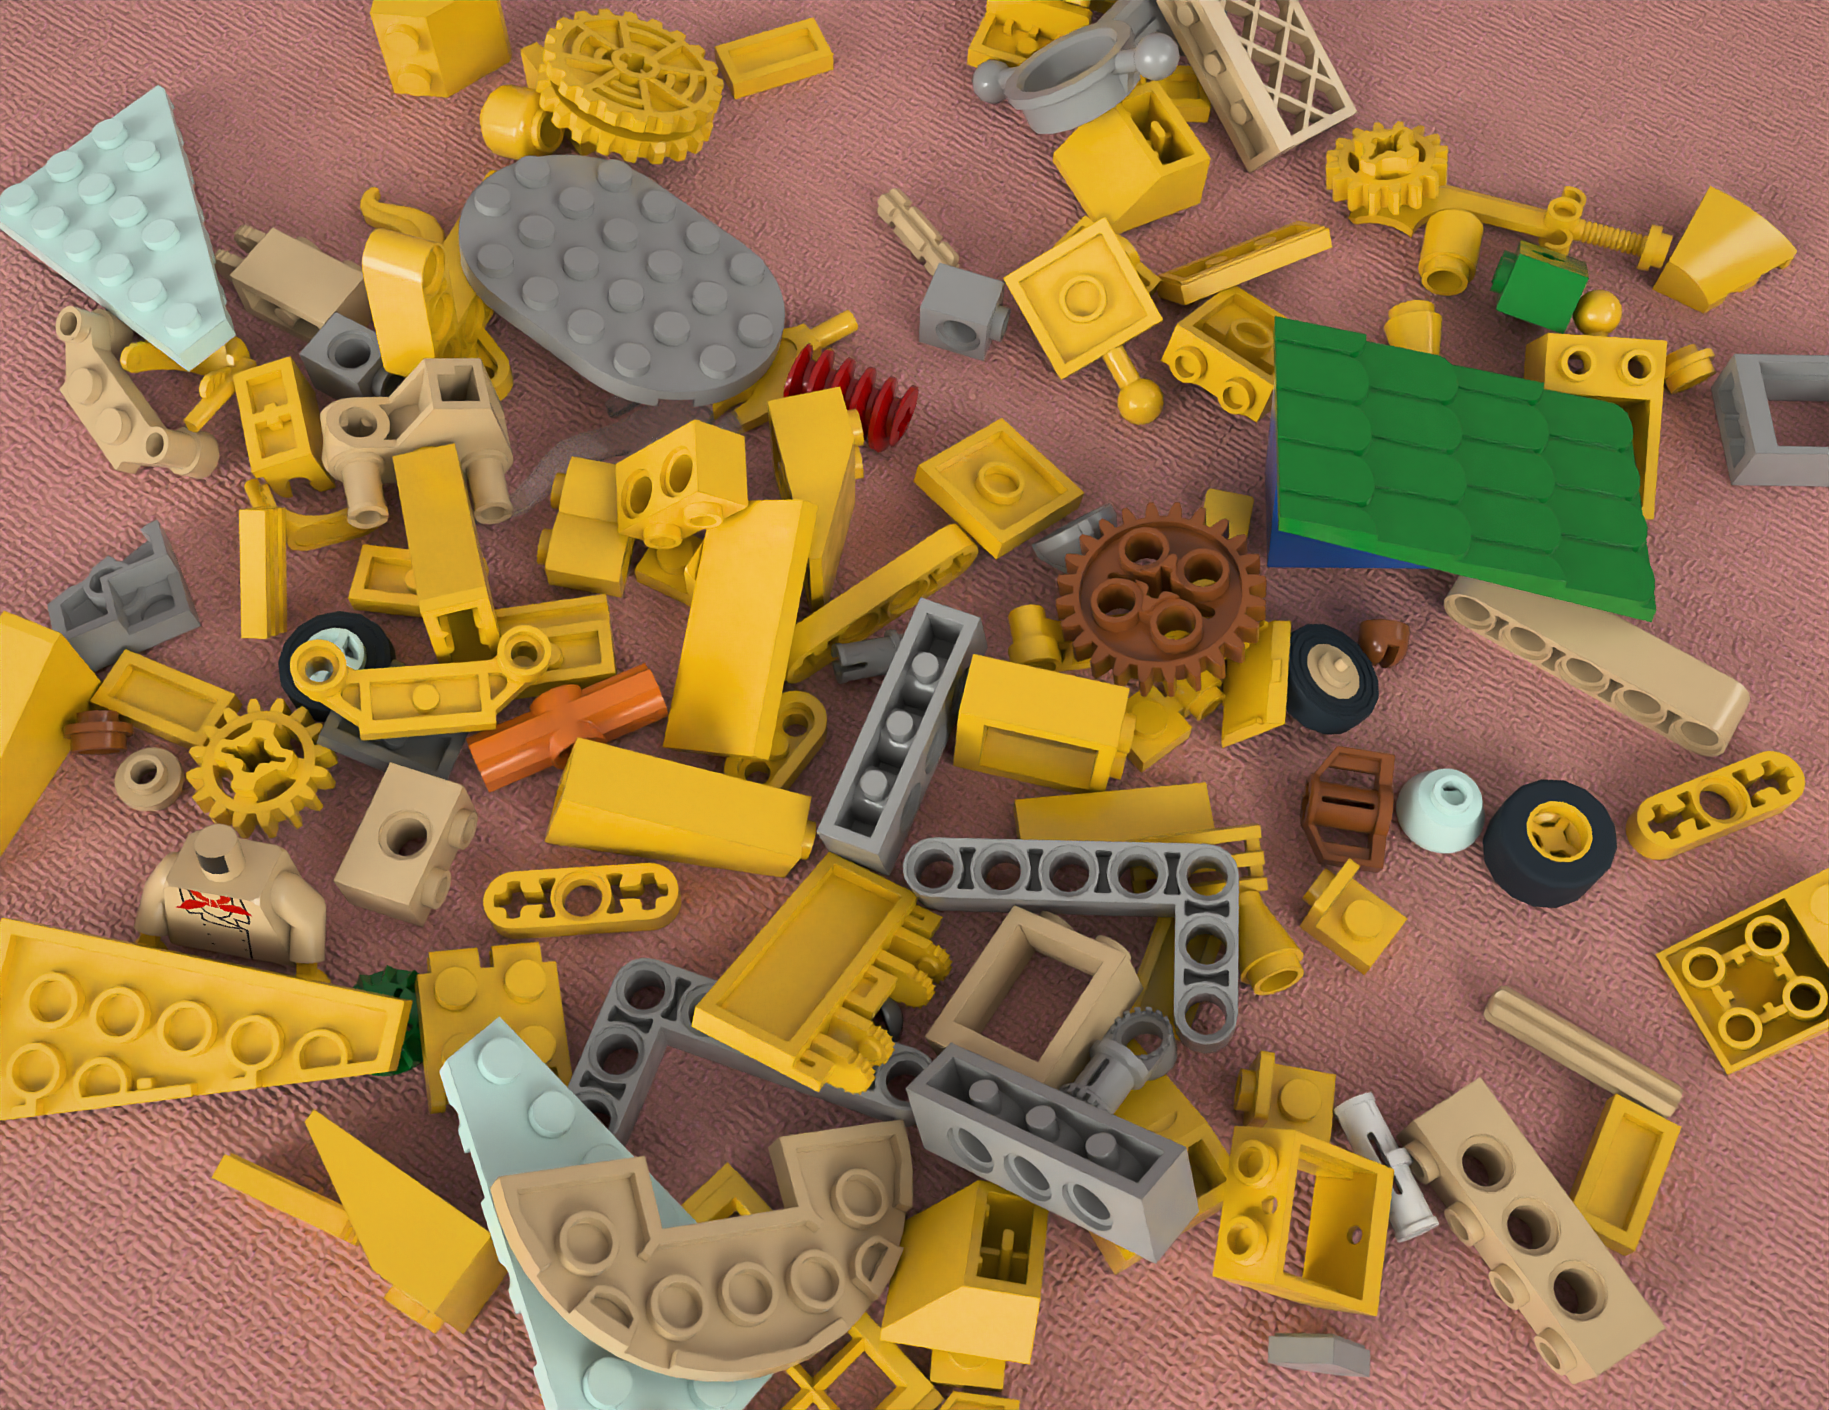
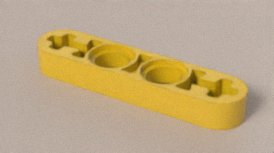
M955 523L947 525L795 624L785 680L791 684L805 680L838 658L831 656L833 644L865 640L916 606L920 597L926 599L956 579L973 563L979 551L978 546L959 525Z

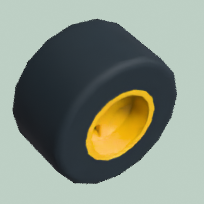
M1541 779L1520 786L1491 818L1483 837L1484 862L1494 881L1512 898L1533 907L1558 908L1578 901L1610 869L1617 850L1615 825L1605 806L1586 789L1564 780Z

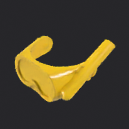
M233 337L190 371L204 375L199 387L202 400L184 419L188 431L197 433L236 392L232 374L257 367L256 361L250 358L245 343L239 337ZM147 340L131 343L121 353V367L130 373L149 370H179L188 372Z
M255 478L248 480L244 484V489L252 507H277L267 483L260 484L258 479ZM348 508L335 513L316 516L297 514L286 509V544L292 550L297 551L314 550L360 538L370 534L378 527L362 529L352 526L348 523Z

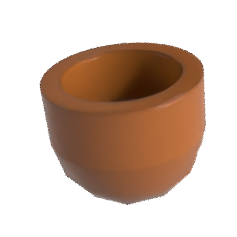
M1371 619L1359 624L1358 645L1367 655L1373 666L1379 663L1382 668H1391L1398 665L1406 656L1410 637L1409 625L1388 619Z

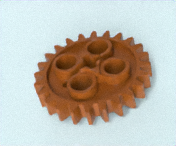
M1148 502L1145 518L1136 519L1134 514L1126 507L1122 509L1123 525L1117 528L1103 518L1099 520L1101 537L1099 540L1082 534L1079 537L1082 555L1066 554L1065 562L1068 574L1057 577L1059 595L1062 597L1055 600L1058 619L1063 620L1060 622L1064 641H1074L1072 647L1074 658L1077 662L1091 658V672L1094 678L1097 679L1112 669L1114 685L1124 687L1131 678L1138 679L1140 694L1143 697H1147L1154 682H1163L1167 695L1174 697L1177 689V680L1186 679L1189 685L1197 692L1201 690V673L1206 670L1220 680L1226 678L1225 657L1241 664L1245 661V644L1243 642L1257 643L1259 640L1258 621L1266 619V600L1263 598L1266 597L1267 580L1266 576L1259 575V554H1247V536L1241 534L1228 539L1229 520L1224 518L1208 527L1206 524V509L1203 507L1198 509L1190 519L1182 518L1180 502L1173 504L1168 516H1159L1154 502ZM1146 558L1156 560L1155 562L1148 565H1139L1134 563L1140 559ZM1202 579L1216 582L1211 586L1205 587L1192 584ZM1121 608L1130 611L1124 616L1119 617L1106 615V613L1114 609ZM1176 630L1186 631L1190 634L1185 638L1176 640L1164 636Z

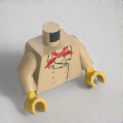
M213 824L189 834L180 852L167 854L147 878L134 924V929L139 931L140 935L133 943L168 950L167 946L161 941V936L168 935L172 944L293 967L296 965V974L294 976L331 983L326 973L317 969L318 963L325 960V900L318 891L301 877L289 853L282 847L238 838L236 831L231 826Z

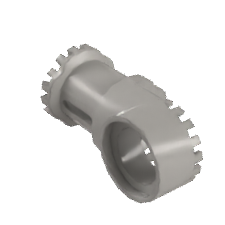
M1134 1007L1135 1012L1131 1014L1129 1010L1123 1012L1124 1017L1121 1019L1118 1016L1102 1040H1096L1089 1049L1091 1060L1073 1083L1062 1085L1059 1091L1114 1114L1131 1090H1139L1146 1081L1164 1076L1173 1068L1177 1059V1045L1168 1017H1163L1162 1012L1158 1009L1156 1013L1153 1012L1151 1007H1146V1011H1141L1140 1007ZM1141 1034L1156 1035L1163 1040L1160 1047L1148 1055H1134L1126 1047L1128 1042Z

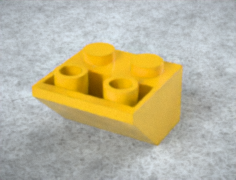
M1153 80L1136 86L1115 107L1096 119L1080 125L1053 153L1052 161L1088 217L1094 223L1106 217L1114 233L1120 234L1200 204L1211 157L1160 83Z
M978 1180L905 1220L899 1245L904 1249L890 1279L880 1340L1030 1364L1041 1298L1049 1211L992 1182Z

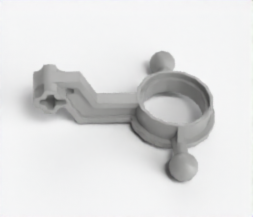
M1118 0L1095 24L1081 27L1059 37L1035 52L1020 66L1009 68L1004 62L990 59L983 62L975 70L972 84L975 94L981 101L997 104L1007 99L1008 103L1015 109L1022 110L1030 128L1037 134H1055L1090 122L1115 107L1132 92L1140 80V74L1142 77L1154 81H1161L1172 75L1177 67L1180 56H1185L1156 0Z

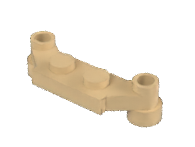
M74 306L63 308L56 319V333L61 340L65 341L66 382L60 388V392L114 469L135 474L141 466L169 468L177 475L196 479H203L209 476L216 468L219 459V446L215 437L201 430L197 433L188 431L187 427L177 430L167 429L129 375L121 367L118 359H120L124 348L132 343L133 329L108 310L95 309L87 311Z

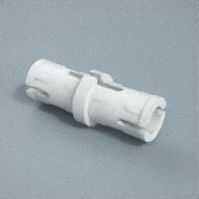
M1372 1092L1353 1097L1334 1108L1333 1114L1339 1120L1354 1153L1381 1164L1369 1141L1374 1140L1386 1166L1394 1169L1393 1179L1401 1195L1396 1194L1392 1186L1389 1222L1395 1232V1238L1398 1243L1418 1237L1438 1226L1439 1221L1436 1216H1433L1409 1168L1414 1160L1406 1148L1398 1147L1375 1103V1097Z

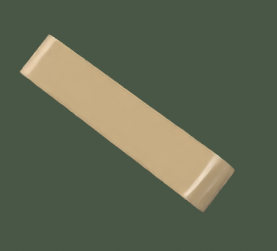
M1459 575L1444 599L1443 606L1452 620L1696 755L1713 757L1724 753L1751 700L1746 688L1732 677L1611 612Z

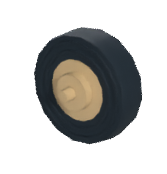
M1306 624L1291 632L1286 711L1306 728L1322 734L1345 733L1369 717L1379 699L1378 678L1371 661L1361 647L1342 631L1325 624Z

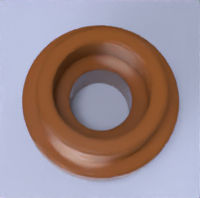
M94 710L77 713V723L63 726V738L70 739L71 754L75 755L124 753L127 751V737L133 736V724L119 722V712Z

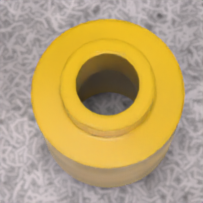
M1451 208L1432 215L1427 221L1418 272L1422 277L1423 286L1434 294L1442 296L1459 294L1466 289L1468 283L1475 277L1484 229L1479 218L1464 209Z

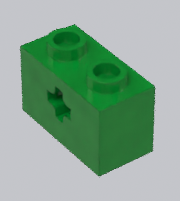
M1520 240L1515 253L1504 250L1493 275L1490 291L1497 293L1496 310L1564 334L1589 279L1587 264L1584 261Z

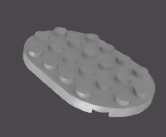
M582 155L525 156L516 163L498 170L482 181L471 193L463 207L459 220L461 266L466 279L475 293L497 314L598 387L616 396L651 406H657L658 399L693 400V407L721 402L736 396L755 384L770 368L778 353L784 328L785 307L779 285L764 261L739 240L650 178L631 169L627 163L621 160H605Z

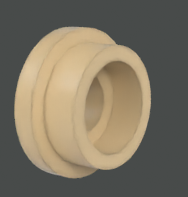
M155 747L144 748L129 755L120 764L115 775V789L119 797L129 807L140 811H159L169 807L180 796L184 783V770L178 759L171 752ZM157 770L153 780L145 784H138L145 774Z

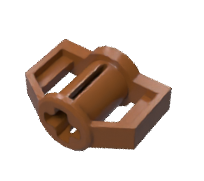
M1336 746L1319 768L1308 776L1302 795L1300 824L1319 864L1343 867L1350 858L1360 865L1359 870L1378 873L1383 869L1386 838L1391 824L1394 803L1392 788L1395 764L1394 754ZM1327 768L1375 775L1374 788L1369 789L1320 781V776ZM1315 825L1367 833V848L1324 842Z

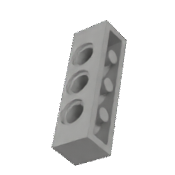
M920 597L816 831L828 852L830 851L857 865L890 876L958 718L973 654L984 656L988 648L981 617Z
M950 1043L906 1087L924 1149L1155 1264L1199 1212L1187 1147L956 1044Z

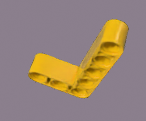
M490 170L484 177L483 181L493 173L497 172V170ZM460 217L443 244L383 228L375 229L366 242L362 260L363 277L385 371L390 374L407 378L424 358H468L474 343L476 344L478 338L473 333L475 328H485L495 312L475 293L464 275L459 249Z

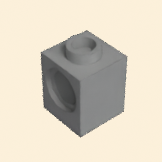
M939 263L920 306L919 342L984 361L992 340L1001 342L1008 326L1011 308L1003 306L1005 282Z
M337 312L331 316L299 353L314 388L336 400L351 397H389L405 378L385 371L376 332Z

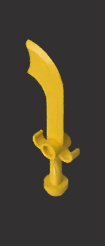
M1446 185L1439 186L1436 199L1422 196V206L1419 209H1414L1409 205H1401L1400 213L1393 215L1389 208H1380L1379 212L1372 216L1369 215L1367 208L1361 206L1351 211L1348 219L1354 225L1364 223L1387 225L1404 232L1412 238L1415 231L1427 223L1428 219L1435 213L1451 208H1460L1475 215L1482 223L1537 236L1541 247L1568 256L1572 242H1579L1580 240L1582 243H1592L1593 246H1603L1605 249L1609 247V250L1614 249L1616 252L1620 250L1621 253L1626 251V254L1631 253L1633 256L1637 254L1640 258L1636 269L1647 272L1650 266L1662 268L1673 235L1662 233L1663 227L1654 224L1651 225L1648 235L1643 236L1641 233L1637 235L1636 232L1631 234V231L1626 232L1624 229L1620 231L1619 228L1615 229L1613 226L1605 225L1603 227V224H1597L1596 222L1587 221L1586 223L1585 219H1581L1586 196L1583 191L1572 186H1564L1561 197L1553 199L1547 209Z

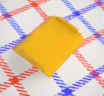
M1263 620L1259 622V640L1257 643H1250V646L1245 650V661L1241 664L1227 658L1226 679L1223 682V693L1226 697L1222 701V706H1224L1221 736L1222 748L1285 724L1291 621L1273 620L1267 622Z

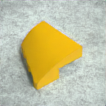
M1710 186L1652 290L1701 313H1706L1722 304L1728 294L1732 292L1742 293L1754 286L1761 275L1777 266L1781 270L1788 267L1797 250L1764 217L1730 195Z

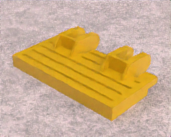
M829 851L695 1006L691 1027L817 1092L822 1089L825 1083H828L836 1088L841 1087L845 1092H851L852 1095L854 1093L861 1095L862 1092L868 1090L876 1078L874 1076L876 1070L872 1067L874 1065L880 1067L882 1063L885 1065L895 1051L893 1048L895 1043L892 1041V1036L887 1033L888 1030H883L881 1026H875L874 1022L871 1021L888 997L898 1003H905L906 1007L911 1006L913 1009L919 1007L921 1009L923 1005L926 1006L935 994L933 989L936 986L933 985V982L939 984L940 981H944L953 968L951 966L953 961L950 960L951 955L947 954L946 949H942L939 944L936 946L931 941V938L939 929L943 917L917 905L918 898L914 895L913 891Z

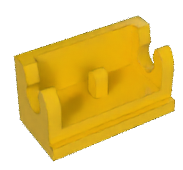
M291 356L232 374L252 474L256 478L263 477L276 494L285 498L293 497L289 481L293 478L302 477L308 479L310 486L319 492L335 488L334 478L325 469L321 460L323 434L316 393Z

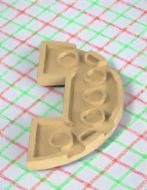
M899 1119L778 1137L768 1149L785 1208L780 1210L662 1229L645 1156L499 1176L490 1187L504 1234L525 1274L543 1298L569 1324L589 1340L615 1356L647 1370L676 1378L731 1382L770 1375L810 1359L849 1331L869 1306L881 1296L896 1269L904 1249L899 1245L904 1230L905 1214L912 1207L913 1168L904 1120Z

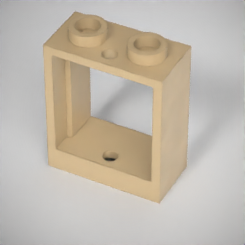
M1014 905L929 1029L925 1038L937 1056L950 1043H953L1059 1090L1062 1085L1073 1083L1091 1060L1089 1049L1096 1040H1102L1118 1016L1122 1019L1124 1017L1123 1012L1130 1011L1144 988L1130 961L1132 958L1130 953L1115 940L1104 935H1097L1095 939L1089 938L1074 931L1065 920L1051 912L1042 911L1040 915H1036ZM1035 951L1093 976L1038 1062L981 1035V1032Z

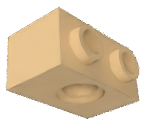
M390 762L333 880L349 904L420 927L424 926L431 908L438 909L447 896L451 883L449 869L458 849H466L476 831L478 816L464 785ZM415 838L427 839L423 848L417 853L409 856L399 855L401 848L408 841Z

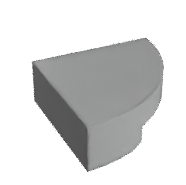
M1275 1333V1336H1269L1268 1363L1315 1373L1370 1377V1350L1365 1349L1364 1345L1335 1334Z

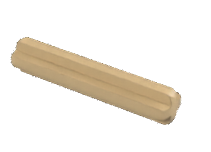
M1500 986L1494 991L1486 1004L1483 1016L1487 1021L1610 1093L1618 1094L1665 1119L1670 1117L1678 1107L1683 1093L1678 1084L1512 988Z

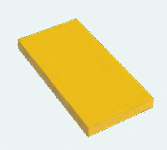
M804 499L748 500V507L724 518L719 526L706 529L663 748L686 753L769 761L818 511L817 505Z

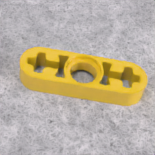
M1776 751L1758 753L1648 797L1628 817L1625 828L1627 839L1631 846L1646 858L1653 860L1672 858L1782 813L1802 795L1805 788L1803 771L1792 758ZM1760 777L1764 780L1775 779L1780 786L1778 790L1774 787L1765 788L1756 792L1752 797L1749 796L1746 790ZM1711 791L1721 795L1729 804L1730 818L1722 820L1708 815L1700 804V793ZM1680 812L1684 820L1668 835L1664 831L1654 833L1648 825L1652 820L1658 824L1674 819Z
M656 863L507 872L495 878L484 893L483 907L493 928L502 936L510 939L651 931L664 928L677 917L681 908V894L674 874L668 868ZM657 884L659 893L667 895L657 898L655 909L644 910L640 899H620L623 912L614 913L615 899L611 885H620L623 898L642 896L645 891V885ZM580 886L595 887L602 893L601 904L595 912L579 917L565 910V900L573 889ZM552 889L551 904L555 917L547 918L543 904L523 906L520 911V917L511 919L506 909L500 906L511 904L513 893L523 892L528 903H548L544 891Z

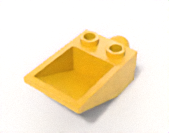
M1592 290L1580 297L1573 312L1574 324L1583 335L1547 333L1526 344L1523 379L1543 382L1544 389L1612 402L1628 412L1633 427L1632 444L1635 465L1640 475L1639 492L1642 513L1645 520H1653L1667 341L1608 337V334L1615 330L1621 321V303L1609 291ZM1568 359L1582 360L1583 367L1571 372L1568 367Z

